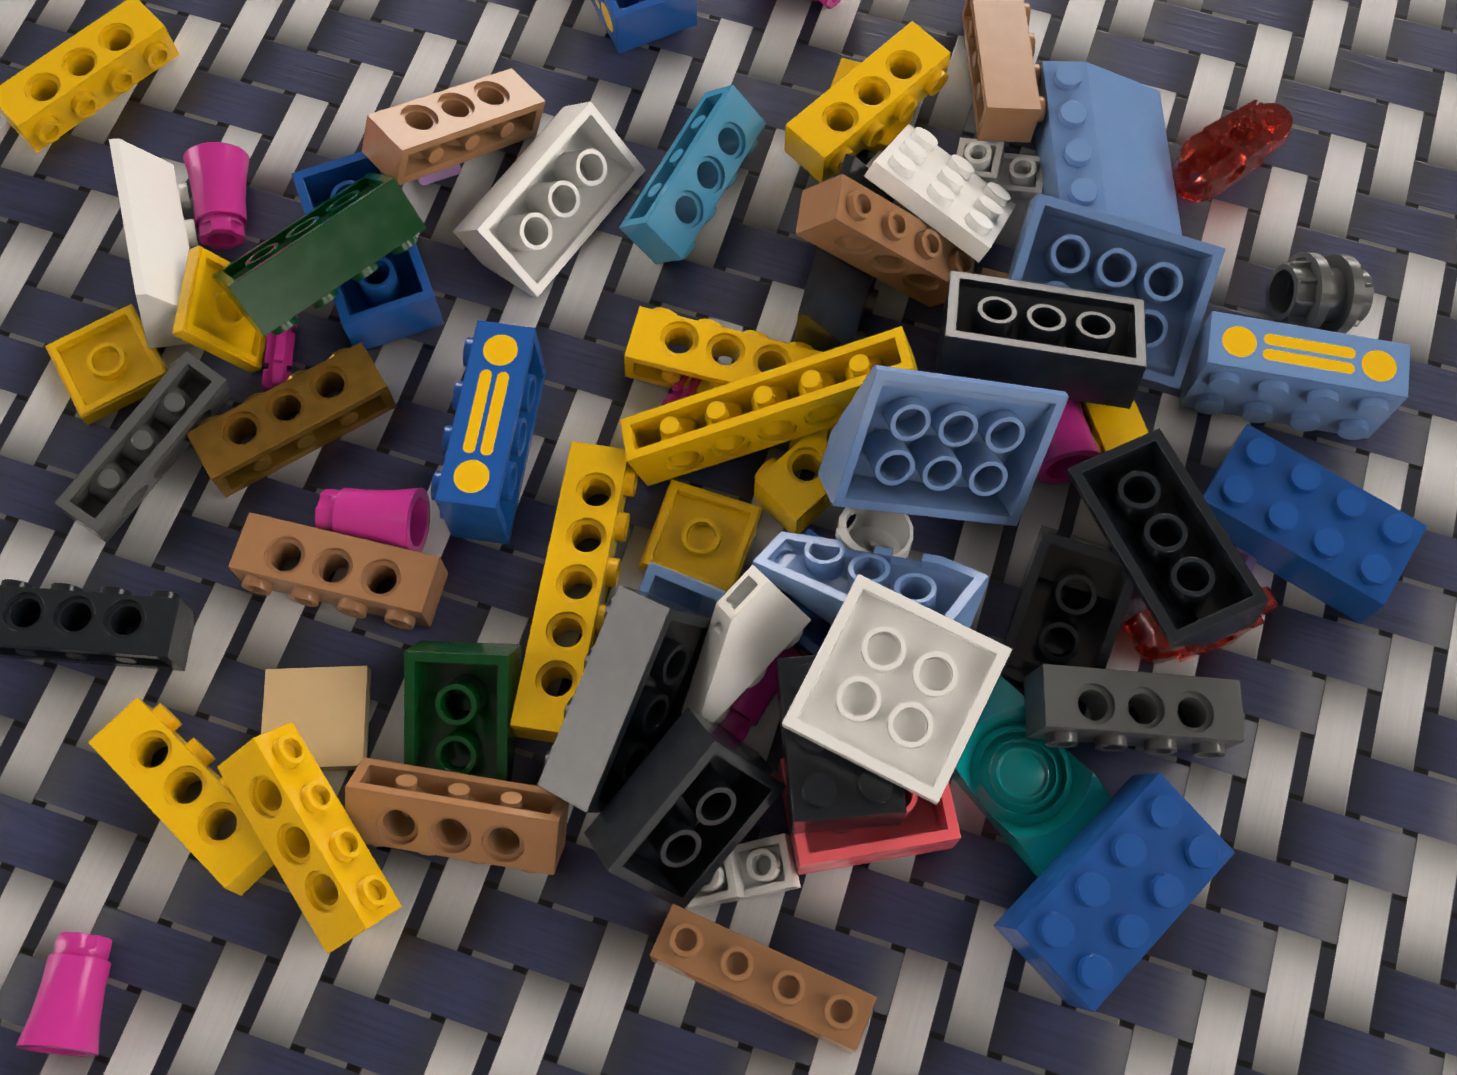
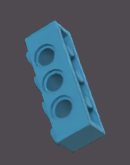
M734 85L704 93L619 227L655 264L680 261L692 252L696 244V236L703 225L715 215L717 210L716 204L720 197L735 182L738 175L736 171L744 158L751 154L758 144L757 137L766 122Z

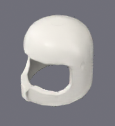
M845 507L839 517L835 537L843 542L845 549L874 553L875 546L893 548V556L907 558L913 542L914 527L907 514ZM856 514L854 522L847 528V520L851 515Z

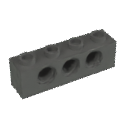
M185 351L55 501V504L67 516L107 543L191 444L186 433L197 428L205 419L214 416L230 398L231 392L227 380L192 354Z
M1042 664L1024 677L1026 738L1045 739V745L1048 747L1069 748L1077 746L1078 742L1095 743L1096 750L1106 752L1122 751L1127 749L1128 746L1144 747V752L1150 755H1168L1176 753L1177 749L1193 750V756L1196 758L1211 759L1225 756L1226 749L1246 741L1240 680ZM1078 701H1081L1088 707L1091 720L1081 714ZM1128 705L1136 710L1139 716V723L1130 716ZM1177 709L1184 714L1187 726L1180 721Z

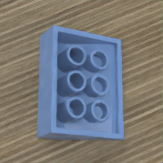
M1042 61L1038 92L1039 96L1045 97L1046 109L1043 123L1036 124L1034 130L1036 153L1040 157L1038 169H1040L1041 164L1043 178L1042 194L1182 235L1160 91L1089 62Z
M1038 193L1030 200L1007 279L1144 300L1147 367L1142 379L1180 389L1226 248Z
M874 365L832 429L818 476L832 506L1017 526L1069 396L1065 391Z

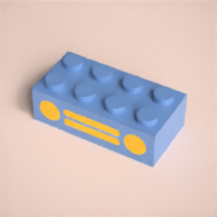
M1212 311L1197 335L1182 381L1179 406L1194 408L1197 412L1208 415L1224 413L1241 416L1244 420L1252 423L1269 421L1286 424L1298 431L1320 430L1337 433L1340 437L1348 440L1369 439L1408 398L1410 345Z

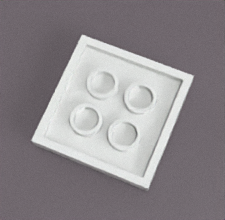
M908 124L873 162L864 177L979 263L993 245L1016 204L1010 201L1011 197L1003 187L994 182L987 183L973 173L974 168L966 159L955 154L951 156L937 145V139L929 131L921 127L914 128Z
M858 574L782 722V727L937 805L1012 649Z

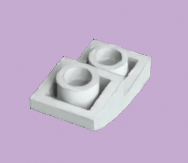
M960 137L956 155L966 159L973 166V173L985 182H994L1003 187L1011 198L1030 202L1038 193L1042 194L1043 178L1041 164L1040 169H1038L1040 163L1039 156L1004 153V142L978 141L977 139Z
M783 833L738 844L690 901L688 908L734 902L801 888L790 835Z

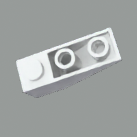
M754 565L716 603L682 714L689 707L713 724L718 725L725 719L734 701L747 688H751L761 681L770 663L783 650L791 648L798 642L803 634V629L811 621L805 613Z

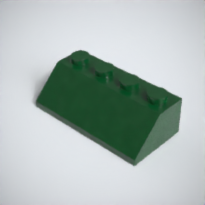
M370 172L212 276L256 331L263 336L270 332L276 336L293 327L298 322L296 315L312 305L314 308H319L332 301L339 294L336 288L352 278L356 282L372 274L379 267L376 261L388 253L392 252L393 255H397L411 248L418 241L415 235L426 229V226L395 177Z

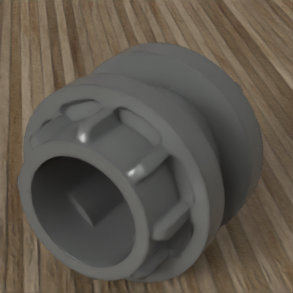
M1298 252L1287 262H1281L1271 274L1266 289V305L1270 316L1275 322L1346 334L1352 327H1357L1368 315L1374 296L1373 281L1364 266L1360 265L1351 255L1330 254L1323 257L1316 252Z

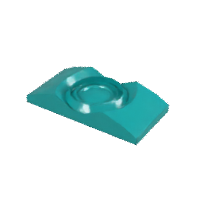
M999 676L951 777L1032 872L1039 877L1112 797L1096 775L1067 751L1066 748L1048 747L1045 745V739L1026 738L1024 696L1007 680Z

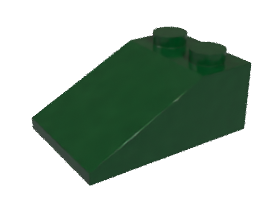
M421 640L404 651V764L511 782L516 735L510 726L521 675V644Z

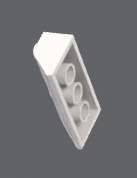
M591 101L565 106L453 230V233L482 265L532 297H538L646 170Z
M119 138L109 139L135 295L147 347L150 349L190 344L172 335L188 251L190 250L189 247L198 246L194 219L184 220L182 212L191 210L187 183H177L173 164Z

